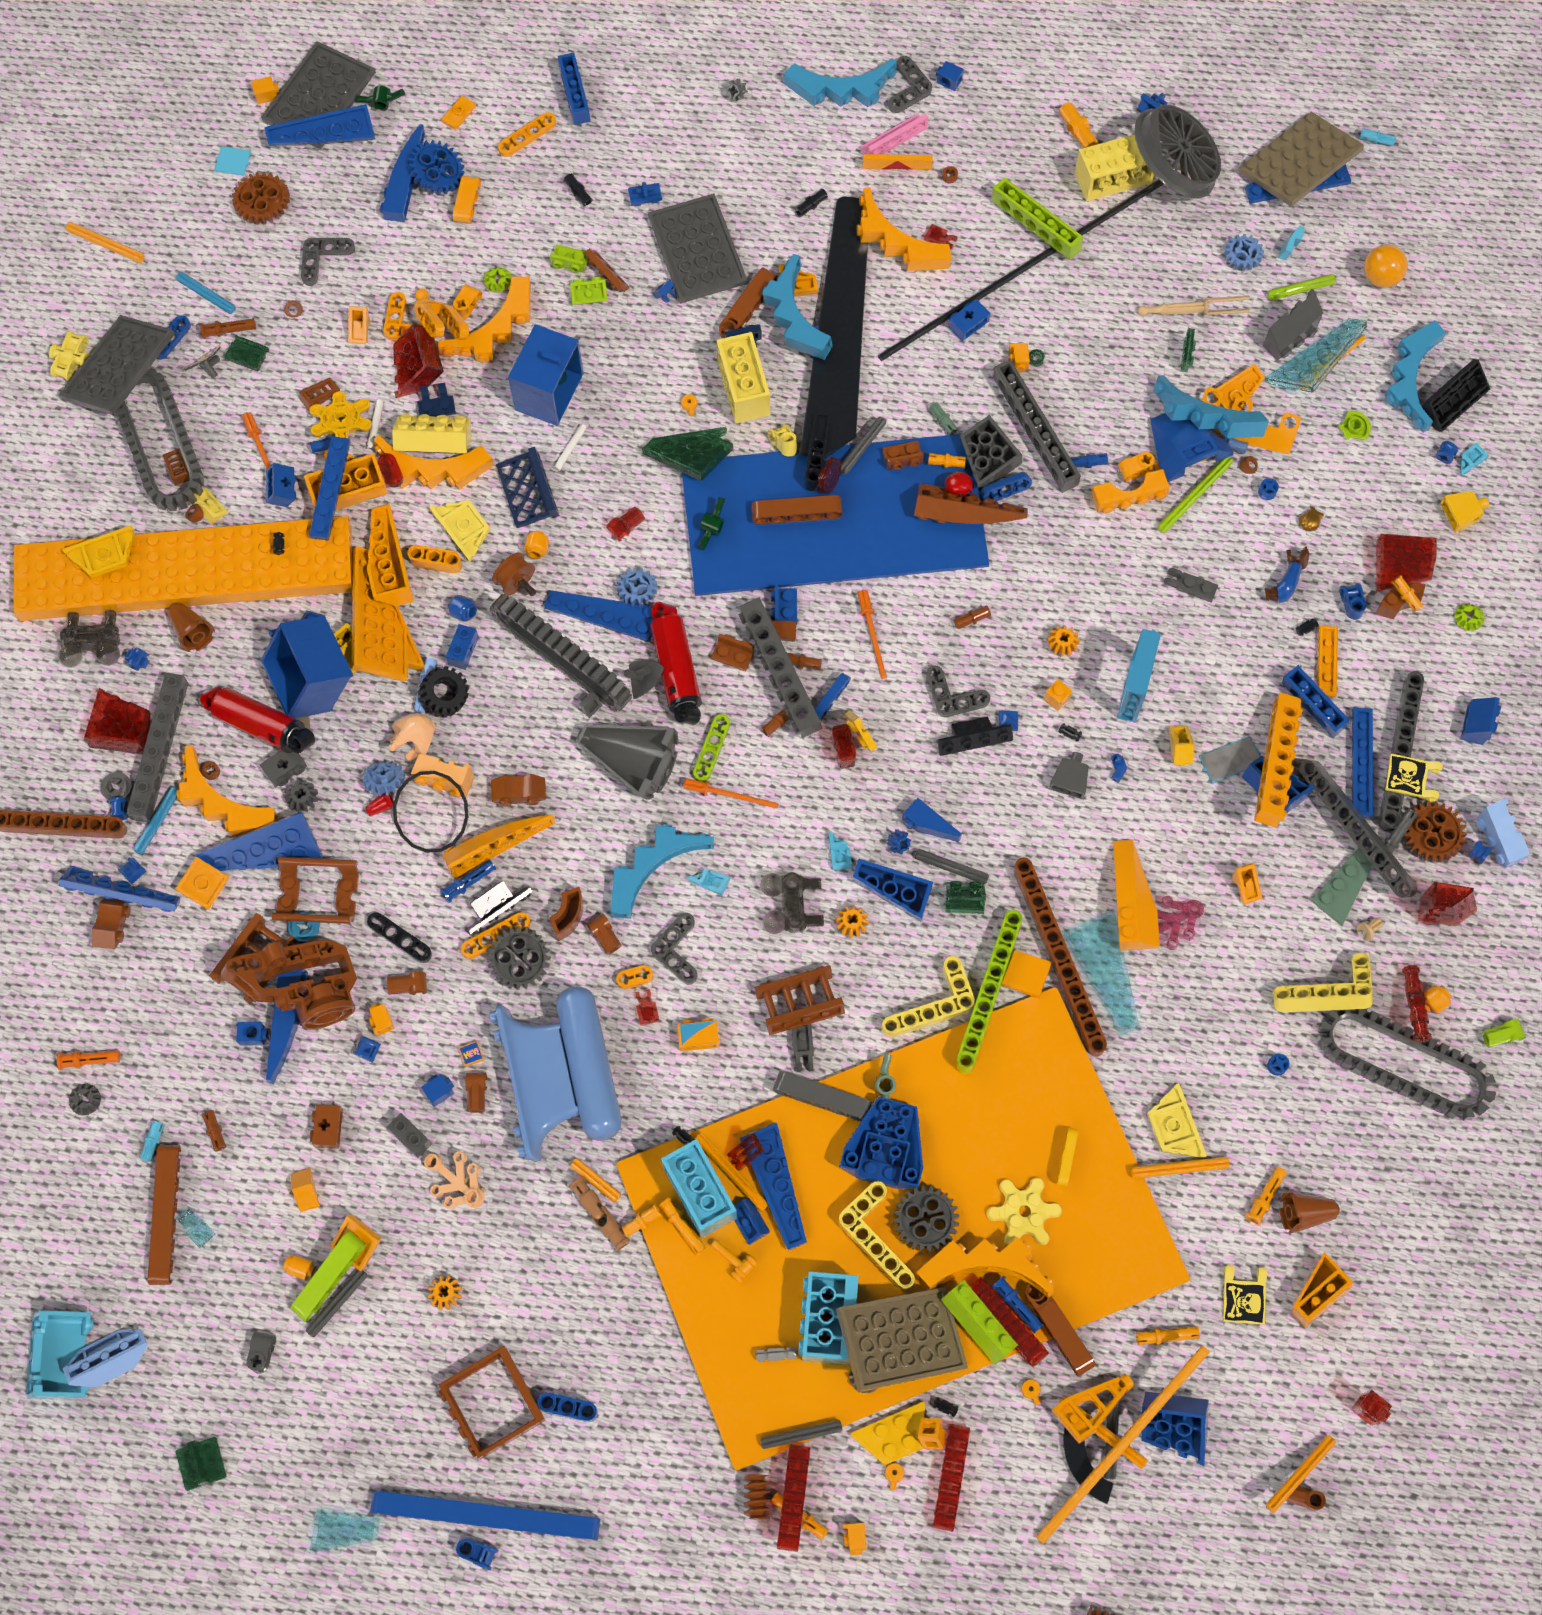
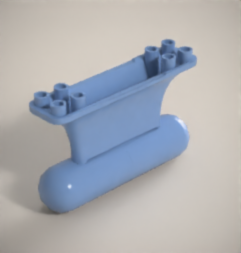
M581 986L569 987L562 991L557 998L556 1008L559 1023L537 1026L524 1024L516 1021L512 1017L510 1010L503 1005L496 1006V1010L490 1012L492 1023L497 1022L499 1027L498 1030L494 1031V1038L496 1042L501 1041V1044L505 1047L519 1114V1125L514 1126L513 1129L516 1138L521 1137L524 1145L518 1146V1153L521 1158L525 1157L527 1161H541V1147L546 1135L558 1124L574 1116L580 1115L585 1134L593 1140H608L616 1136L621 1128L622 1118L595 998L590 990Z

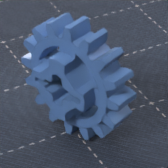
M1237 234L1235 239L1231 237L1230 241L1226 244L1224 255H1227L1225 260L1230 261L1229 266L1235 265V270L1241 267L1242 271H1245V268L1252 270L1253 266L1258 267L1264 250H1261L1263 245L1258 244L1259 239L1253 240V235L1247 238L1246 234H1243V237Z
M633 568V572L626 570V575L621 574V580L617 581V592L620 599L624 598L626 604L630 601L631 606L638 603L640 607L642 605L641 602L648 604V599L653 600L654 594H657L655 576H650L649 570L644 573L643 568L639 571Z
M389 760L386 763L379 761L378 765L373 763L372 768L367 767V772L363 773V783L366 786V790H371V794L378 792V796H381L382 793L388 796L390 791L396 793V788L399 789L405 781L402 766H397L396 762L390 764Z

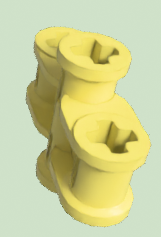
M68 331L61 347L56 343L52 344L49 351L50 358L54 360L50 370L51 376L63 377L67 381L73 377L77 365L81 366L90 355L88 352H84L89 342L87 335L81 336L74 334L73 331Z

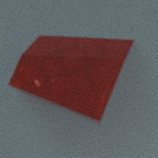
M413 323L393 344L394 365L397 366L395 383H398V391L395 392V398L421 392L420 386L427 385L429 387L444 372L434 337L429 335L423 325Z
M1381 533L1376 541V592L1395 588L1391 582L1396 577L1399 578L1400 575L1406 583H1421L1432 580L1437 555V538Z
M99 688L84 738L90 748L143 754L150 730V711L132 702L124 701L119 696L111 695Z
M1433 882L1419 898L1418 921H1423L1425 925H1435L1436 923L1456 927L1477 912L1474 888Z

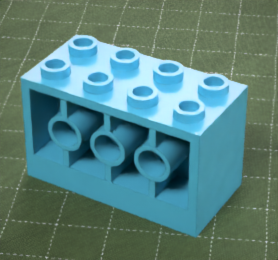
M697 1139L661 1158L662 1167L701 1238L737 1219V1210Z
M809 1272L808 1277H804L803 1292L807 1293V1298H802L801 1313H805V1319H801L800 1334H804V1340H799L798 1355H802V1361L850 1365L836 1309L857 1304V1275ZM825 1294H830V1296L833 1298H830V1300L827 1301L822 1296H825ZM824 1314H827L828 1317L831 1318L828 1320V1322H825L824 1319L821 1318L824 1316ZM823 1335H826L827 1338H829L830 1340H828L826 1343H823L822 1340H819V1338H822Z

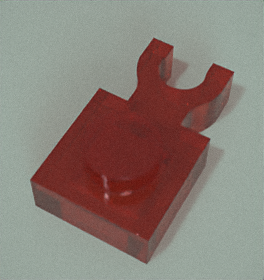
M931 224L924 237V241L936 244H949L950 250H952L954 244L949 243V241L957 242L958 237L947 235L948 230Z
M650 989L646 990V998H641L640 993L636 992L637 1000L641 1003V1005L636 1006L640 1026L660 1022L656 1002L650 1003Z

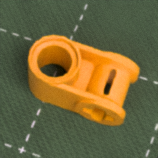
M467 284L463 285L453 302V307L463 319L468 318L475 306L478 305L476 303L479 299L481 300L482 291Z
M1143 452L1142 454L1122 460L1118 464V468L1125 482H1129L1130 479L1135 480L1138 477L1144 476L1145 473L1151 472L1155 458L1151 453Z

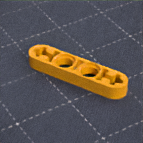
M544 113L502 140L498 144L500 155L509 157L553 129L556 125L554 114ZM537 128L539 129V131L537 133H531L530 129ZM518 137L525 138L523 142L519 143L516 141Z
M524 912L517 913L465 941L461 946L462 955L466 959H474L487 952L488 948H494L492 944L483 945L482 939L485 936H490L493 938V941L498 942L496 935L503 937L499 934V930L502 927L510 929L512 927L510 922H513V925L519 922V918L527 920H525L524 926L521 924L516 925L515 931L520 926L521 931L524 932L526 927L529 928L531 924L529 916ZM478 940L479 945L482 949L479 950V948L476 947L473 949L474 953L470 954L469 952H466V947L470 946L471 948L477 946L475 941Z

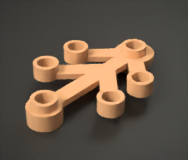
M458 1151L454 1154L456 1175L443 1165L442 1158L439 1155L428 1154L424 1160L425 1167L429 1170H437L451 1182V1184L433 1185L430 1189L431 1195L441 1197L444 1193L461 1191L464 1196L456 1198L446 1197L444 1199V1206L446 1208L455 1209L457 1205L467 1204L471 1208H478L483 1204L484 1192L478 1188V1175L481 1172L480 1165L475 1163L468 1165L467 1173L470 1175V1187L465 1184L464 1164L467 1161L466 1153ZM475 1166L476 1170H475V1172L473 1173V1172H472V1169H473V1167ZM436 1188H439V1192L435 1194ZM452 1199V1205L449 1206V1201Z

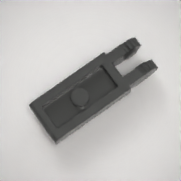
M1175 568L1168 569L1169 575L1181 580L1178 582L1175 579L1165 578V585L1212 603L1218 584Z
M808 1024L792 1029L794 1057H796L797 1072L802 1070L800 1057L808 1056L809 1072L814 1071L812 1025Z

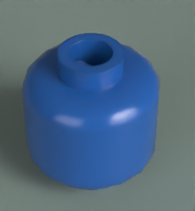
M457 595L449 601V613L453 618L467 622L476 615L477 607L472 599L463 595Z

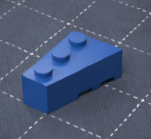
M1260 756L1250 763L1242 775V778L1257 793L1259 792L1264 756ZM1295 774L1289 777V780H1291L1290 789L1287 791L1289 800L1284 809L1287 813L1307 799L1315 787L1312 784L1307 785L1298 780L1299 777Z

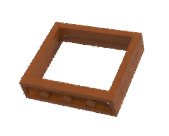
M505 1346L438 1384L441 1388L438 1391L443 1402L447 1401L451 1408L448 1409V1412L453 1421L458 1420L460 1424L458 1431L463 1439L467 1437L470 1443L468 1449L473 1458L477 1456L481 1460L546 1421ZM502 1358L534 1419L482 1450L449 1388Z

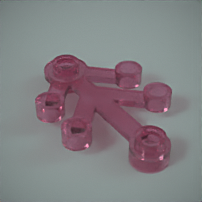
M1164 896L1161 900V906L1164 909L1174 908L1182 911L1179 914H1173L1157 910L1158 919L1166 920L1158 925L1159 934L1172 927L1166 946L1169 950H1175L1179 945L1178 934L1181 921L1188 918L1183 938L1191 941L1195 936L1194 926L1196 919L1203 915L1204 907L1197 900L1182 903L1174 901L1170 896ZM1164 900L1170 901L1171 904H1164ZM1195 906L1198 910L1192 911L1191 907ZM1191 932L1192 936L1188 937L1185 933ZM1174 941L1176 945L1171 946L1169 942Z

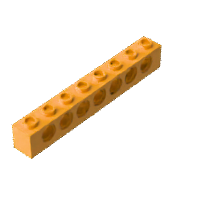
M1282 692L1278 694L1273 702L1254 821L1275 828L1280 821H1284L1287 811L1284 809L1289 800V795H1287V791L1291 786L1289 777L1294 769V766L1291 764L1296 755L1294 750L1298 741L1296 733L1301 723L1298 719L1303 710V707H1300L1302 699Z

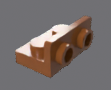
M918 441L884 447L882 449L887 470H899L906 466L915 467L923 463L924 455L920 450Z
M719 634L711 659L746 672L754 654V646L748 641L736 640L731 635Z

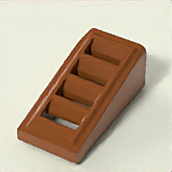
M327 378L300 391L299 399L309 411L312 405H321L330 399L335 392L340 391V389L331 378ZM328 384L331 390H328L325 386Z
M180 448L163 454L175 486L189 481V472ZM176 454L179 455L178 457L173 458L171 460L168 459L169 457L174 456ZM178 460H181L180 462L175 463V464H173V465L170 464V463L176 462V461H178ZM183 465V467L173 470V468Z

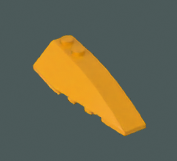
M388 504L372 508L367 572L373 598L376 601L393 606L412 603L414 598L391 506Z
M552 814L511 822L488 830L473 838H466L459 846L455 848L450 847L445 850L441 856L455 879L556 822Z
M1133 840L1113 841L1120 951L1160 948L1157 908Z

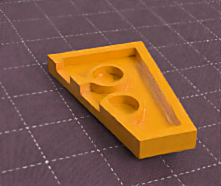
M1255 363L1216 388L1223 392L1220 407L1232 409L1237 397L1250 399L1265 379ZM1211 392L1210 394L1217 402L1219 398L1218 394L1216 392ZM1240 401L1236 406L1237 410L1241 411L1246 402Z

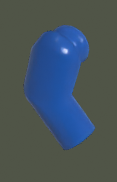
M1116 753L1111 758L1115 769L1111 779L1119 783L1127 770V765L1123 756Z

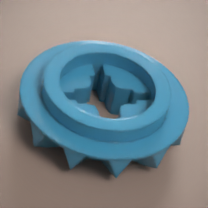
M300 912V913H297V914H312V913H310V912ZM289 921L288 931L297 942L306 943V941L313 940L318 934L320 924L319 922ZM307 923L310 930H304L301 933V928L298 925Z

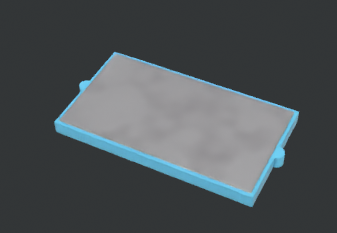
M1249 736L1199 755V758L1204 766V771L1207 772L1213 784L1244 772L1249 764L1259 758L1260 755L1258 753L1259 749L1255 747Z

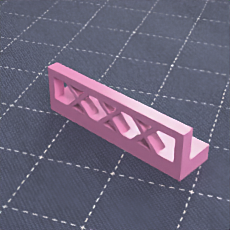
M919 114L912 116L862 145V152L864 154L887 153L926 130L929 117L926 114L921 117Z

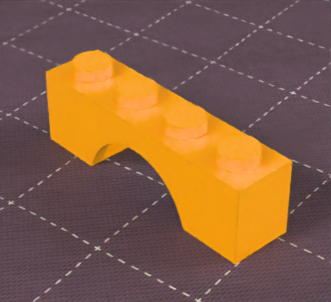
M1161 469L1145 473L1143 484L1135 490L1123 491L1109 482L1093 486L1091 495L1097 513H1110L1116 508L1126 509L1132 504L1138 503L1143 505L1152 499L1162 500L1168 495L1170 487L1164 470Z

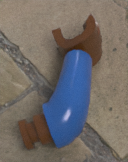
M1304 547L1301 550L1302 554L1296 557L1291 555V549L1286 550L1289 567L1283 579L1276 583L1277 586L1271 587V589L1265 588L1266 601L1273 598V600H1279V603L1291 598L1297 587L1301 570L1305 569L1308 565L1309 551L1307 547Z

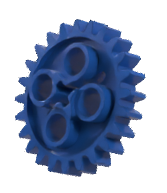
M426 140L424 144L419 143L418 147H414L410 153V158L407 162L409 164L408 170L411 171L409 176L415 177L413 182H419V188L424 186L425 192L428 189L431 190V194L437 191L438 195H441L442 191L445 194L449 190L453 192L455 188H458L459 182L465 173L463 171L464 165L461 164L463 159L457 158L459 153H453V147L448 149L447 143L442 146L441 141L435 144L434 140H432L429 144Z

